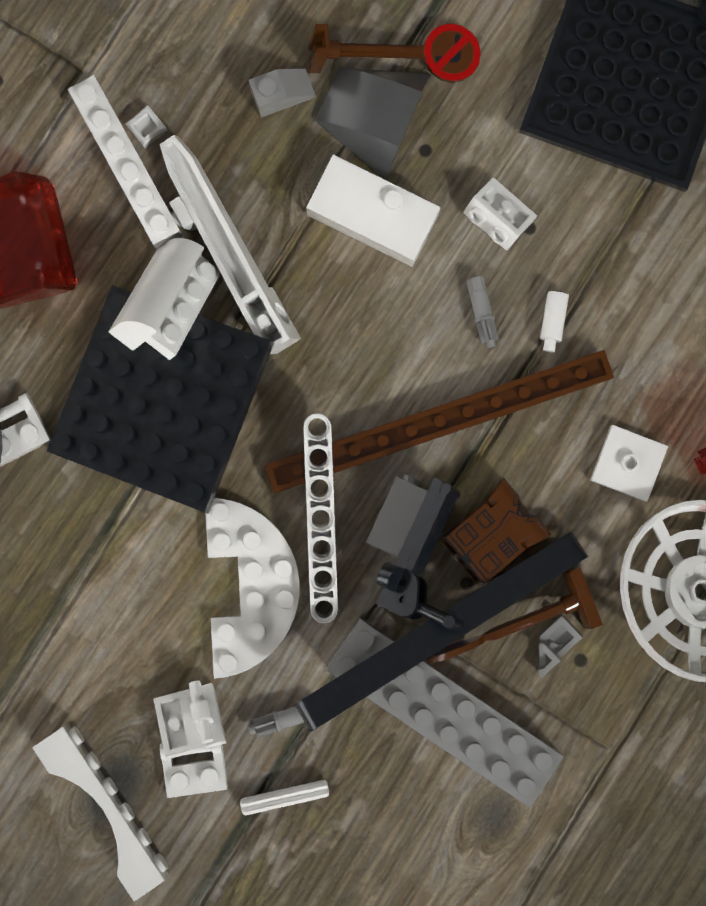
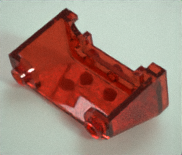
M13 171L1 176L0 309L74 290L77 285V277L56 190L52 182L47 177Z

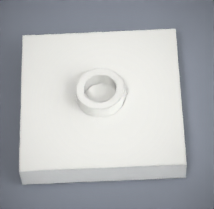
M611 425L590 481L647 502L668 446Z

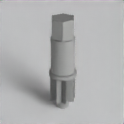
M484 277L470 278L466 282L474 311V322L477 324L481 344L486 343L487 348L495 347V340L499 339L494 322L495 316L492 314Z
M291 707L254 718V724L248 726L250 734L256 733L259 738L304 723V720L296 707Z

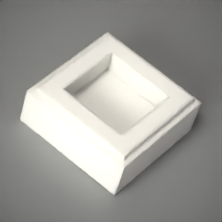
M148 105L125 123L144 148H147L168 131Z

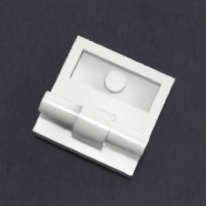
M193 681L188 684L189 689L153 699L164 754L167 759L226 744L216 693L212 683L201 685L200 681Z

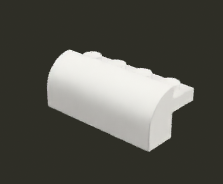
M173 238L158 248L114 321L109 333L132 351L142 343L147 342L167 359L171 360L175 357L220 275L219 269L201 256L204 247L189 239Z

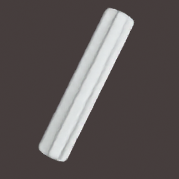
M320 780L245 797L240 801L241 811L243 815H250L329 796V788L326 780Z

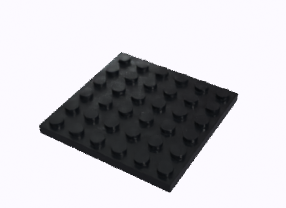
M566 0L519 133L686 192L706 139V22L699 18L697 7L677 0Z
M112 285L47 452L208 514L274 343L271 340L198 315L178 353L171 360L167 359L147 342L142 343L132 351L109 333L110 328L132 292Z

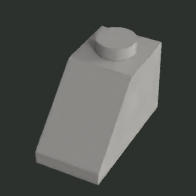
M276 69L248 80L261 118L316 97L306 69Z

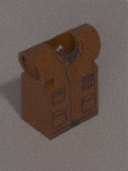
M503 477L484 503L440 540L478 585H484L527 547L548 538L552 534L537 516L524 511L519 495Z

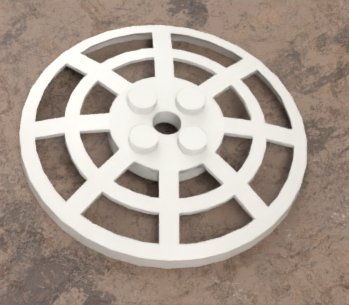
M695 500L669 506L653 515L639 528L624 555L620 574V594L628 625L646 653L663 668L677 676L692 681L706 682V674L701 673V656H706V647L701 646V629H706V597L704 600H700L695 594V588L698 584L702 585L706 590V515L702 530H685L671 536L663 522L667 517L682 512H706V500ZM653 528L660 544L649 556L643 573L630 569L631 559L637 545L644 535ZM700 539L697 556L683 559L675 544L684 540ZM664 552L673 565L666 579L652 576L653 569ZM628 581L642 585L643 604L651 621L642 630L639 629L631 609ZM650 588L665 592V599L669 608L659 616H657L652 604ZM675 618L689 627L688 643L676 638L665 628ZM659 633L669 644L688 653L689 671L666 661L653 649L648 641Z

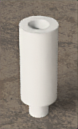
M549 291L547 293L540 339L544 340L543 351L555 352L556 343L562 341L569 295L557 291Z

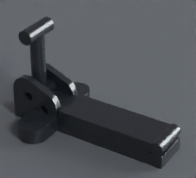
M434 477L395 563L386 562L378 573L377 584L382 586L383 589L376 602L377 605L397 615L412 620H417L424 616L454 631L463 630L464 622L427 604L428 586L425 579L419 575L423 574L453 506L460 497L458 489Z

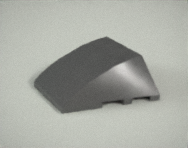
M339 67L316 122L343 146L348 147L364 164H367L377 172L379 177L387 181L431 74Z

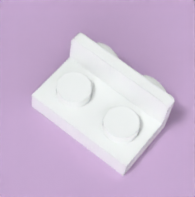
M494 177L472 198L464 210V214L474 224L479 226L495 243L505 250H508L537 218V215Z

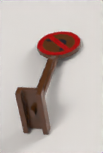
M452 23L440 25L431 31L424 45L340 43L339 40H329L328 24H316L308 43V50H313L314 53L308 67L309 73H321L326 59H339V57L423 59L432 75L441 81L455 83L464 81L474 73L479 65L481 56L479 42L473 33L461 25Z

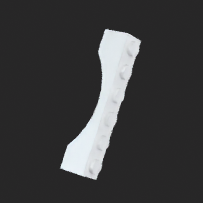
M93 75L70 87L68 91L156 250L170 239L184 238L95 76Z
M67 723L32 748L48 773L63 777L80 786L102 808L112 826L117 843V877L135 902L165 881L169 874L167 872L168 864L160 853L155 854L149 845L152 841L145 829H139L133 821L135 815L126 802L122 804L116 795L118 789L110 777L105 778L100 771L101 763L93 752L88 753L82 744L84 738L77 727H71Z

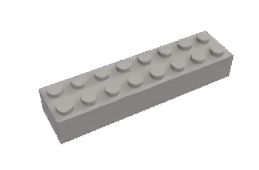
M359 617L326 666V670L339 677L389 646L395 640ZM425 660L367 696L372 702L529 808H531L564 757L557 749L431 664H428Z

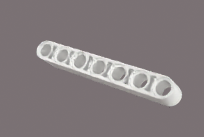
M315 412L308 415L303 424L310 611L312 617L317 622L329 623L335 619L338 612L332 434L329 419L324 414ZM319 418L325 422L326 428L322 434L314 435L309 431L308 425L311 420ZM315 449H322L327 454L326 461L321 465H315L309 459L311 452ZM321 479L328 484V489L324 494L316 495L311 491V484L315 480ZM317 510H324L329 514V519L325 524L318 525L312 520L313 513ZM325 540L330 544V549L326 554L320 555L315 553L313 546L317 541ZM322 570L331 574L330 581L326 584L317 583L314 580L317 572ZM320 601L330 602L332 609L326 614L317 612L315 607Z

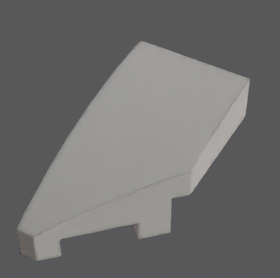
M563 614L558 616L540 634L539 675L542 678L561 661V657L583 638V634Z

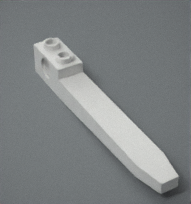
M171 136L159 144L168 174L253 334L271 340L274 345L270 354H278L299 341L301 337L273 287H268L198 159L179 136Z

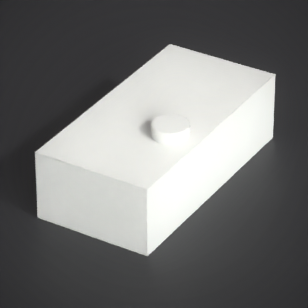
M332 155L306 210L307 216L413 267L434 226L441 207Z

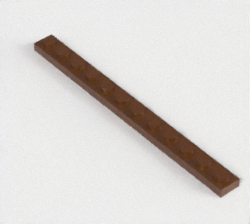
M605 350L332 442L333 474L614 378ZM315 449L311 452L309 459L313 464L321 465L326 461L327 454L322 449ZM304 452L265 465L274 494L305 484Z

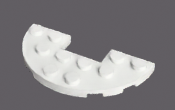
M214 498L209 513H206L208 558L238 556L241 616L211 618L214 679L237 675L251 669L266 659L279 646L288 633L296 615L300 595L299 572L296 560L279 529L254 509L238 502Z

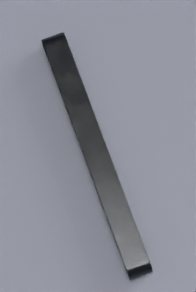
M569 532L443 611L455 618L461 619L464 622L463 630L454 631L430 619L295 704L296 709L310 732H312L587 558L588 555L573 532Z

